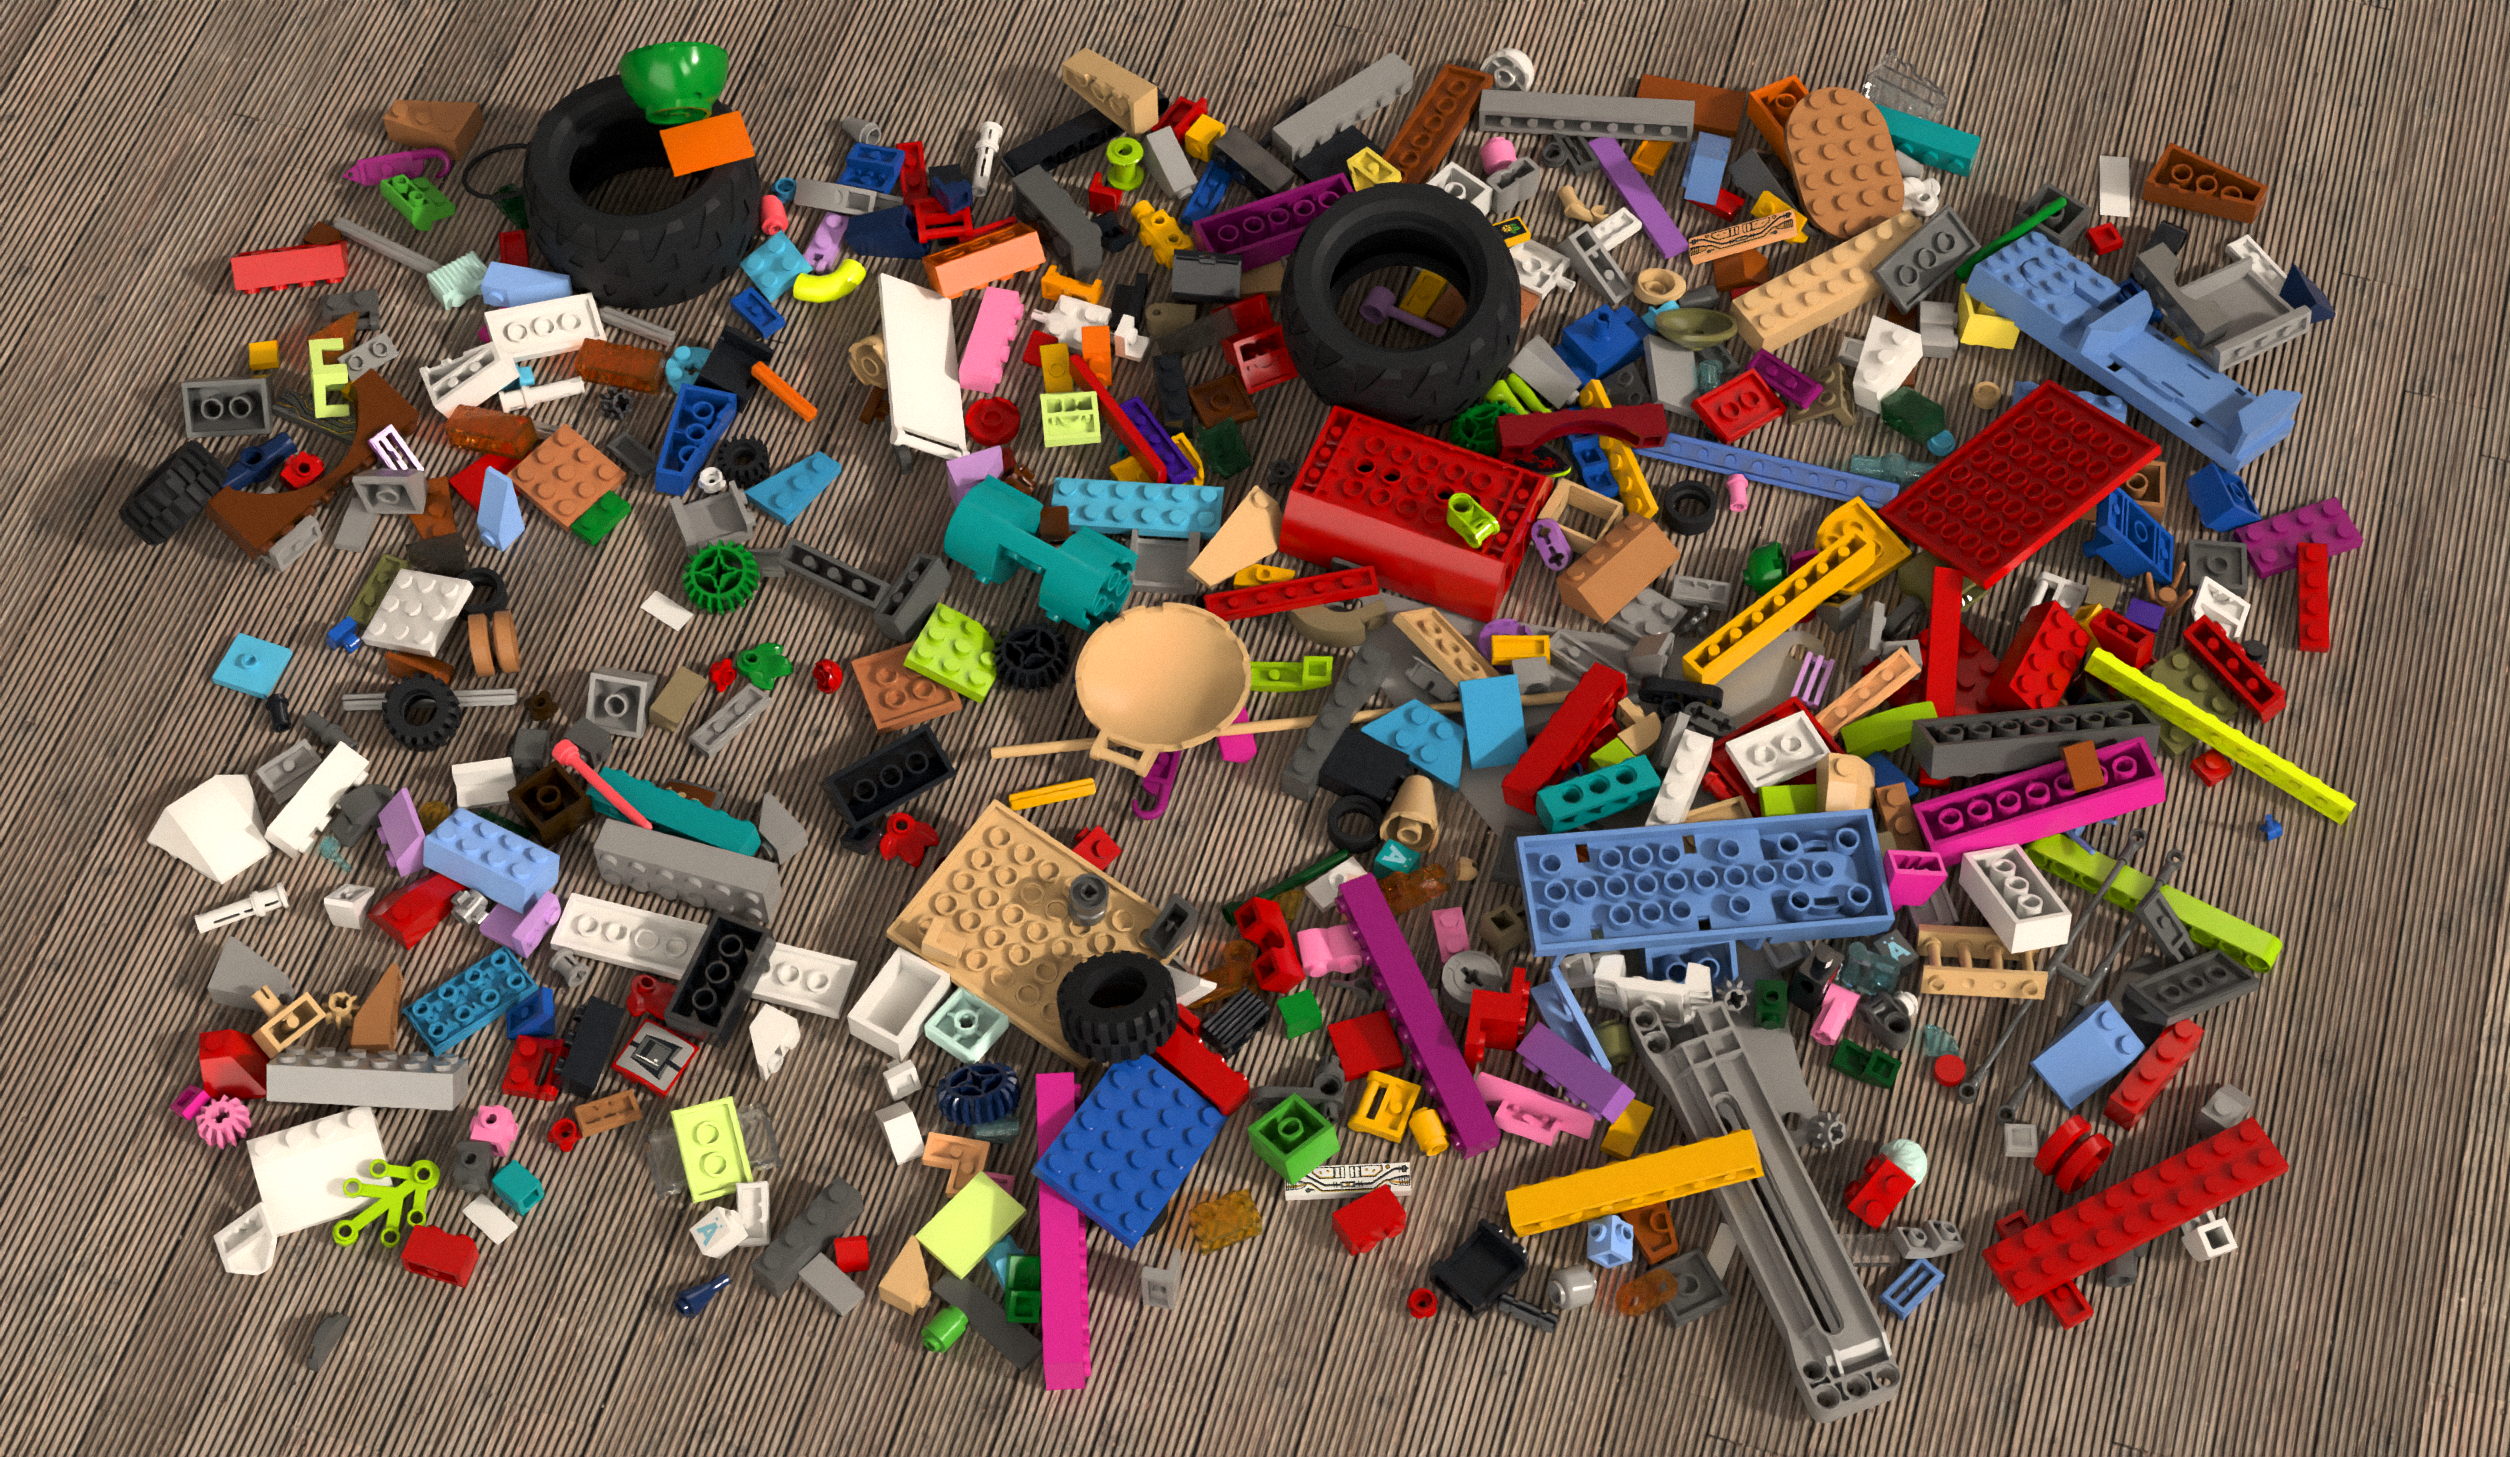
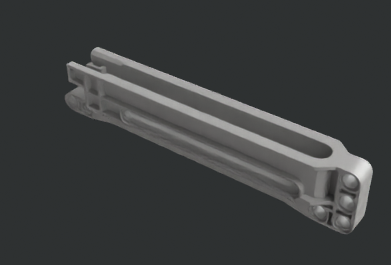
M1723 1000L1696 1009L1692 1039L1678 1044L1672 1050L1670 1049V1038L1655 1009L1647 1005L1634 1008L1631 1012L1629 1024L1631 1040L1644 1067L1668 1098L1689 1144L1697 1143L1698 1140L1705 1137L1717 1138L1728 1135L1723 1124L1727 1125L1730 1132L1736 1129H1751L1757 1141L1764 1176L1754 1178L1753 1180L1827 1332L1821 1327L1751 1181L1746 1180L1711 1190L1782 1336L1794 1382L1810 1415L1817 1422L1830 1423L1890 1401L1897 1394L1901 1381V1372L1892 1355L1886 1331ZM1644 1022L1649 1024L1650 1026L1642 1027L1639 1026L1638 1023ZM1658 1048L1662 1050V1052L1655 1053L1652 1052L1650 1049ZM1813 1371L1819 1377L1812 1379L1807 1377L1804 1372ZM1887 1378L1892 1384L1882 1385L1877 1379ZM1854 1388L1863 1395L1853 1396L1847 1390ZM1825 1399L1830 1401L1833 1406L1823 1407L1817 1401Z

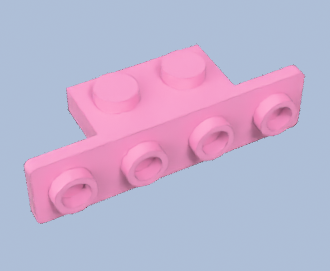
M1480 1072L1477 1076L1476 1085L1485 1103L1499 1108L1494 1116V1122L1498 1128L1503 1129L1505 1132L1514 1133L1548 1146H1552L1559 1130L1584 1139L1590 1138L1595 1118L1585 1111L1586 1108L1484 1072Z

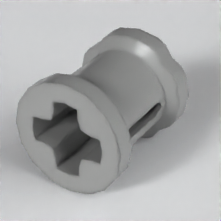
M563 948L554 954L549 966L553 971H558L566 979V984L573 988L584 982L589 975L590 969L586 964H581L573 956L574 953L570 948Z

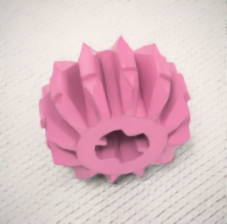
M223 1095L219 1102L211 1098V1105L209 1107L201 1106L200 1111L202 1115L196 1117L197 1131L200 1137L205 1139L210 1147L218 1144L219 1148L224 1150L227 1143H231L236 1147V1139H246L247 1133L245 1130L251 1128L250 1113L247 1107L242 1105L241 1101L236 1097L229 1100L226 1095Z

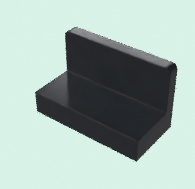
M1137 273L1134 286L1116 285L1111 305L1112 317L1107 325L1110 330H1117L1123 314L1134 317V326L1139 334L1149 292L1148 274Z

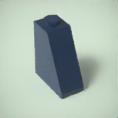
M906 205L851 217L848 220L847 230L845 231L847 244L860 256L922 260V257L929 254L931 240H927L928 243H919L916 217Z

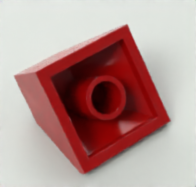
M232 1029L199 1033V1061L204 1091L211 1098L219 1102L223 1095H226L229 1100L236 1097L240 1101L267 1097V1064L270 1062V1058L252 1038V1035Z

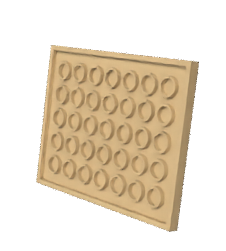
M996 799L991 802L886 931L887 938L913 955L949 973L951 982L958 987H963L1007 1015L1009 1022L1083 1073L1095 1058L1089 1060L1081 1056L1080 1052H1075L1063 1037L1056 998L1058 997V987L1069 971L1073 972L1074 966L1078 963L1087 962L1089 957L1094 955L1097 957L1103 956L1104 952L1110 951L1121 953V950L1130 951L1131 954L1140 952L1146 954L1148 959L1153 957L1161 964L1168 965L1187 941L1186 939L1167 959H1164L1143 941V938L1162 912L1161 910ZM1091 873L1105 880L1109 888V898L1104 919L1094 926L1086 927L1078 925L1071 919L1068 913L1070 886L1074 879L1082 874ZM935 916L946 921V931L967 940V945L955 968L921 954L922 941ZM1117 1005L1107 1009L1120 1008L1127 1005Z

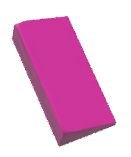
M1245 705L1231 724L1249 722ZM1253 733L1216 737L1222 760L1244 764L1257 753Z

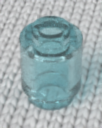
M1010 1114L1004 1115V1120H994L992 1124L983 1123L980 1127L978 1124H974L975 1140L987 1141L991 1145L1014 1143L1015 1136H1020L1019 1118L1013 1117Z

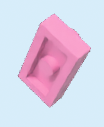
M1462 907L1433 910L1431 914L1442 969L1449 958L1459 952L1470 950Z

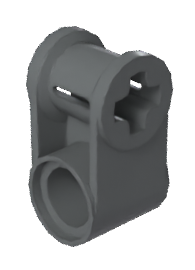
M1880 990L1874 999L1866 1004L1860 1003L1856 1006V1013L1860 1021L1873 1032L1887 1049L1899 1051L1907 1046L1912 1026L1911 1020L1886 991ZM1892 1030H1899L1900 1033L1893 1032Z

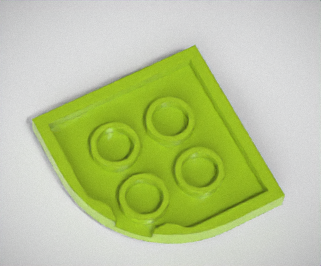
M940 602L903 664L980 704L984 701L997 676L996 663L993 662V658L996 655L991 653L993 648H995L994 641L979 622Z

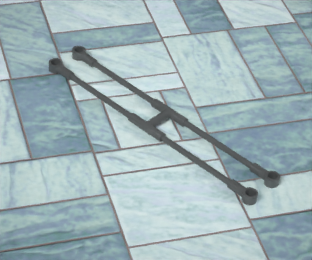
M2134 828L2130 831L2128 843L2118 856V862L2069 933L2067 944L2058 946L2042 970L2048 972L2047 985L2054 974L2058 973L2082 987V990L2072 1003V1009L2049 1043L2074 1020L2080 1010L2084 1009L2110 970L2109 965L2140 920L2135 912L2105 959L2099 962L2090 977L2063 963L2073 947V941L2123 866L2129 863L2138 849L2145 846L2147 833L2141 828ZM2139 836L2142 838V841H2135L2133 837ZM2172 849L2167 853L2165 864L2156 876V882L2151 889L2160 890L2162 886L2166 885L2174 871L2182 867L2185 855L2181 850ZM2176 857L2179 859V862H2173L2170 858ZM2025 999L1983 1064L1977 1067L1967 1083H1963L1959 1087L1958 1099L1961 1103L1971 1104L1975 1101L1977 1090L1988 1074L1987 1070L2035 999ZM2034 1068L2031 1069L2021 1086L2015 1089L2007 1103L1998 1108L1995 1119L2000 1126L2004 1127L2005 1123L2012 1124L2014 1122L2015 1112L2026 1097V1091L2038 1074ZM1964 1090H1968L1972 1092L1973 1095L1967 1097L1963 1095L1962 1092ZM2008 1113L2011 1118L2003 1119L2000 1114Z

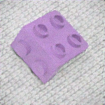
M546 891L541 899L524 915L498 903L479 926L480 933L502 946H507L514 953L527 959L562 915L558 897Z

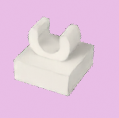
M895 1059L886 1064L888 1070L882 1074L889 1095L894 1102L922 1088L916 1068L910 1059L903 1063Z

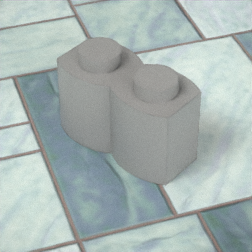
M1529 156L1513 161L1508 169L1499 170L1487 179L1486 184L1493 188L1492 210L1496 214L1511 210L1518 201L1527 200L1538 191L1540 167Z
M1919 301L1916 333L1921 334L1922 357L1950 359L1952 350H1957L1958 334H1954L1953 328H1957L1958 312H1953V303Z

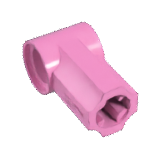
M1834 983L1830 985L1821 1006L1822 1010L1810 1033L1816 1042L1825 1046L1835 1045L1847 1019L1851 1020L1861 995Z

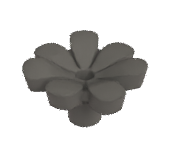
M1705 604L1693 618H1687L1679 628V632L1685 634L1690 630H1696L1702 638L1711 631L1704 623L1705 617L1709 614L1708 606Z

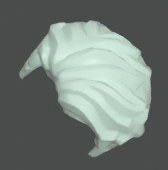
M1896 1139L1883 1145L1879 1150V1154L1881 1152L1886 1154L1892 1162L1916 1180L1911 1189L1919 1186L1927 1173L1928 1164L1926 1155L1920 1145L1908 1139Z

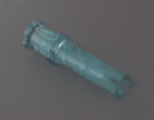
M1705 360L1699 364L1698 372L1701 375L1699 391L1703 395L1723 384L1720 374L1723 372V365L1717 360ZM1704 423V438L1710 441L1717 440V437Z

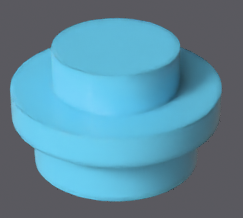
M1939 429L1928 437L1927 448L1934 455L1947 456L1954 451L1955 440L1949 431Z

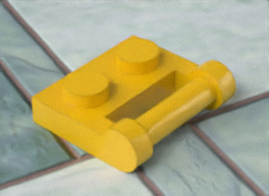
M1371 1070L1366 1078L1367 1086L1355 1114L1351 1115L1347 1125L1353 1131L1367 1132L1400 1144L1420 1096L1421 1086ZM1385 1088L1387 1090L1375 1119L1367 1118L1378 1089Z

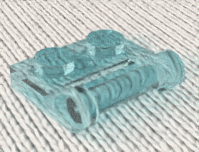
M1861 942L1850 944L1847 953L1849 958L1848 966L1843 971L1841 978L1844 986L1876 997L1877 992L1884 990L1893 998L1903 962L1897 961L1889 955H1880L1868 951ZM1860 964L1868 967L1866 977L1860 975Z

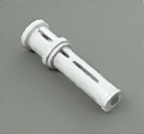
M990 121L983 122L980 125V140L977 141L975 146L978 156L971 186L972 195L976 197L986 196L993 158L999 153L998 140L1003 134V128L999 124ZM982 167H985L983 176H980Z
M581 376L531 388L523 385L521 389L505 393L502 390L498 391L503 413H509V411L522 408L530 410L535 404L585 393Z
M282 882L277 883L276 887L262 892L253 891L252 894H249V898L200 915H195V921L200 934L255 914L257 917H263L266 915V912L280 907L289 908L290 903Z

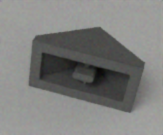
M1838 590L1816 607V613L1837 635L1855 624L1857 619H1860L1863 596L1857 592Z
M1173 894L1143 938V941L1160 956L1167 959L1196 930L1199 911L1179 894Z

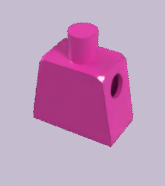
M1887 850L1885 853L1883 865L1893 912L1899 911L1902 905H1923L1947 878L1939 852Z

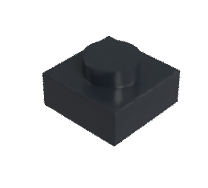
M866 824L855 831L850 828L840 838V842L843 848L865 856L882 839L883 835L880 828Z

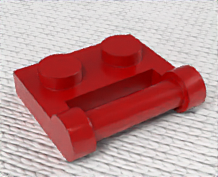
M935 197L914 199L920 244L928 243L927 240L957 236H965V238L974 237L970 206L950 216ZM955 222L964 223V225L926 229V226Z
M518 1034L501 1088L503 1094L543 1101H555L558 1089L552 1085L556 1074L552 1073V1069L559 1056L563 1057L566 1048L562 1046L564 1039L550 1040ZM547 1053L553 1054L545 1083L537 1086Z

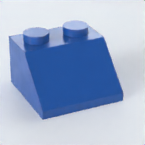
M2211 462L2185 481L2190 491L2188 492V497L2198 507L2201 513L2199 514V519L2206 528H2212L2220 533H2224L2263 520L2242 478L2227 469Z

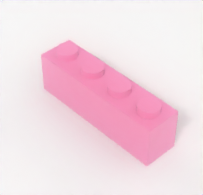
M987 286L959 368L960 388L993 394L996 383L1000 384L1003 374L1002 364L1007 362L1009 358V342L1014 341L1016 337V321L1021 320L1023 316L1024 304L1020 303L1019 292Z

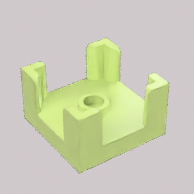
M343 338L308 340L315 418L350 416L349 404L326 405V391L342 390L345 387V383L348 382V371L346 364L323 365L322 351L343 350Z

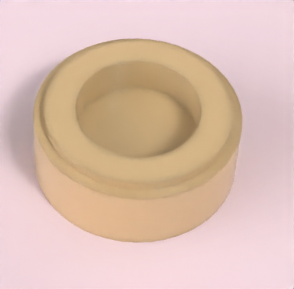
M1987 381L1978 383L1972 393L1973 403L1981 409L1995 408L1999 404L2001 397L2000 388L1996 384Z

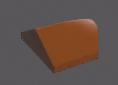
M1754 248L1713 260L1717 292H1730L1732 289L1765 284L1770 281L1768 259Z

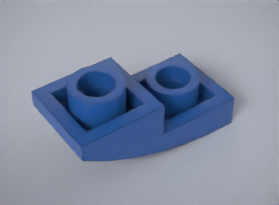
M1877 750L1864 760L1875 768V789L1904 782L1910 800L1920 793L1919 788L1896 765Z

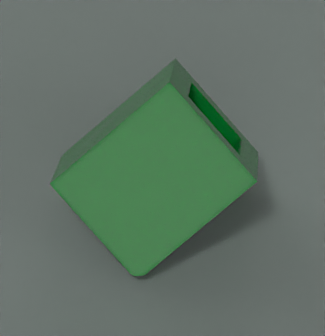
M1311 989L1277 1000V1007L1285 1022V1035L1288 1040L1322 1028V1013Z

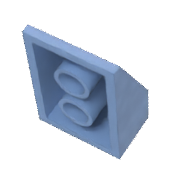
M2105 1000L2089 1005L2030 1064L2066 1109L2070 1111L2125 1069L2146 1047L2111 1003Z

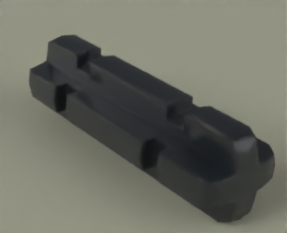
M1507 1292L1500 1296L1497 1303L1498 1310L1507 1314L1512 1312L1514 1317L1531 1325L1537 1326L1539 1324L1541 1325L1540 1329L1549 1333H1553L1559 1322L1558 1315L1549 1311L1544 1313L1542 1312L1543 1308L1525 1300L1519 1299L1517 1301L1515 1300L1516 1296Z

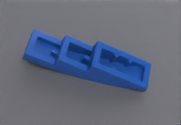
M1580 405L1566 408L1571 411L1582 410ZM1597 434L1561 436L1584 487L1609 498L1619 496V486L1609 471V461L1599 446V436Z

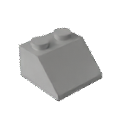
M387 468L367 469L353 476L352 482L369 514H423L429 484L422 470L413 468L406 470H390Z
M605 666L595 669L590 674L586 719L610 734L638 739L643 738L649 720V709L655 702L657 675Z

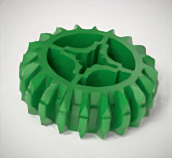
M1486 400L1482 405L1474 403L1473 408H1467L1463 414H1457L1456 420L1451 422L1450 441L1452 444L1498 459L1493 433L1496 419L1508 413L1520 414L1516 411L1515 407H1509L1507 402L1501 405L1497 400L1492 404H1488Z
M719 539L717 546H713L708 541L707 549L697 548L699 555H689L691 564H684L685 574L682 575V580L685 585L683 588L685 593L689 595L690 602L696 603L698 609L702 611L706 608L707 612L711 615L718 609L719 614L723 616L725 609L729 608L732 613H735L736 605L739 604L745 608L744 599L753 600L754 596L751 591H757L759 587L756 582L760 580V574L757 571L759 566L757 561L753 560V554L750 551L746 552L742 544L736 547L735 543L730 540L725 546L724 542ZM726 561L734 562L743 569L727 566ZM700 586L714 588L716 590V594L709 593L703 590Z

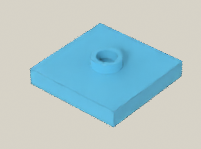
M238 633L212 676L214 684L266 700L293 655L292 651L289 648Z

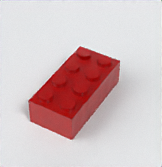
M2056 600L2032 606L1985 693L2004 712L2056 707L2092 637Z

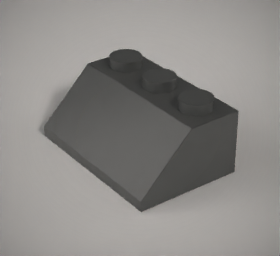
M272 374L189 378L181 382L187 438L272 433L274 416L272 407L275 404Z

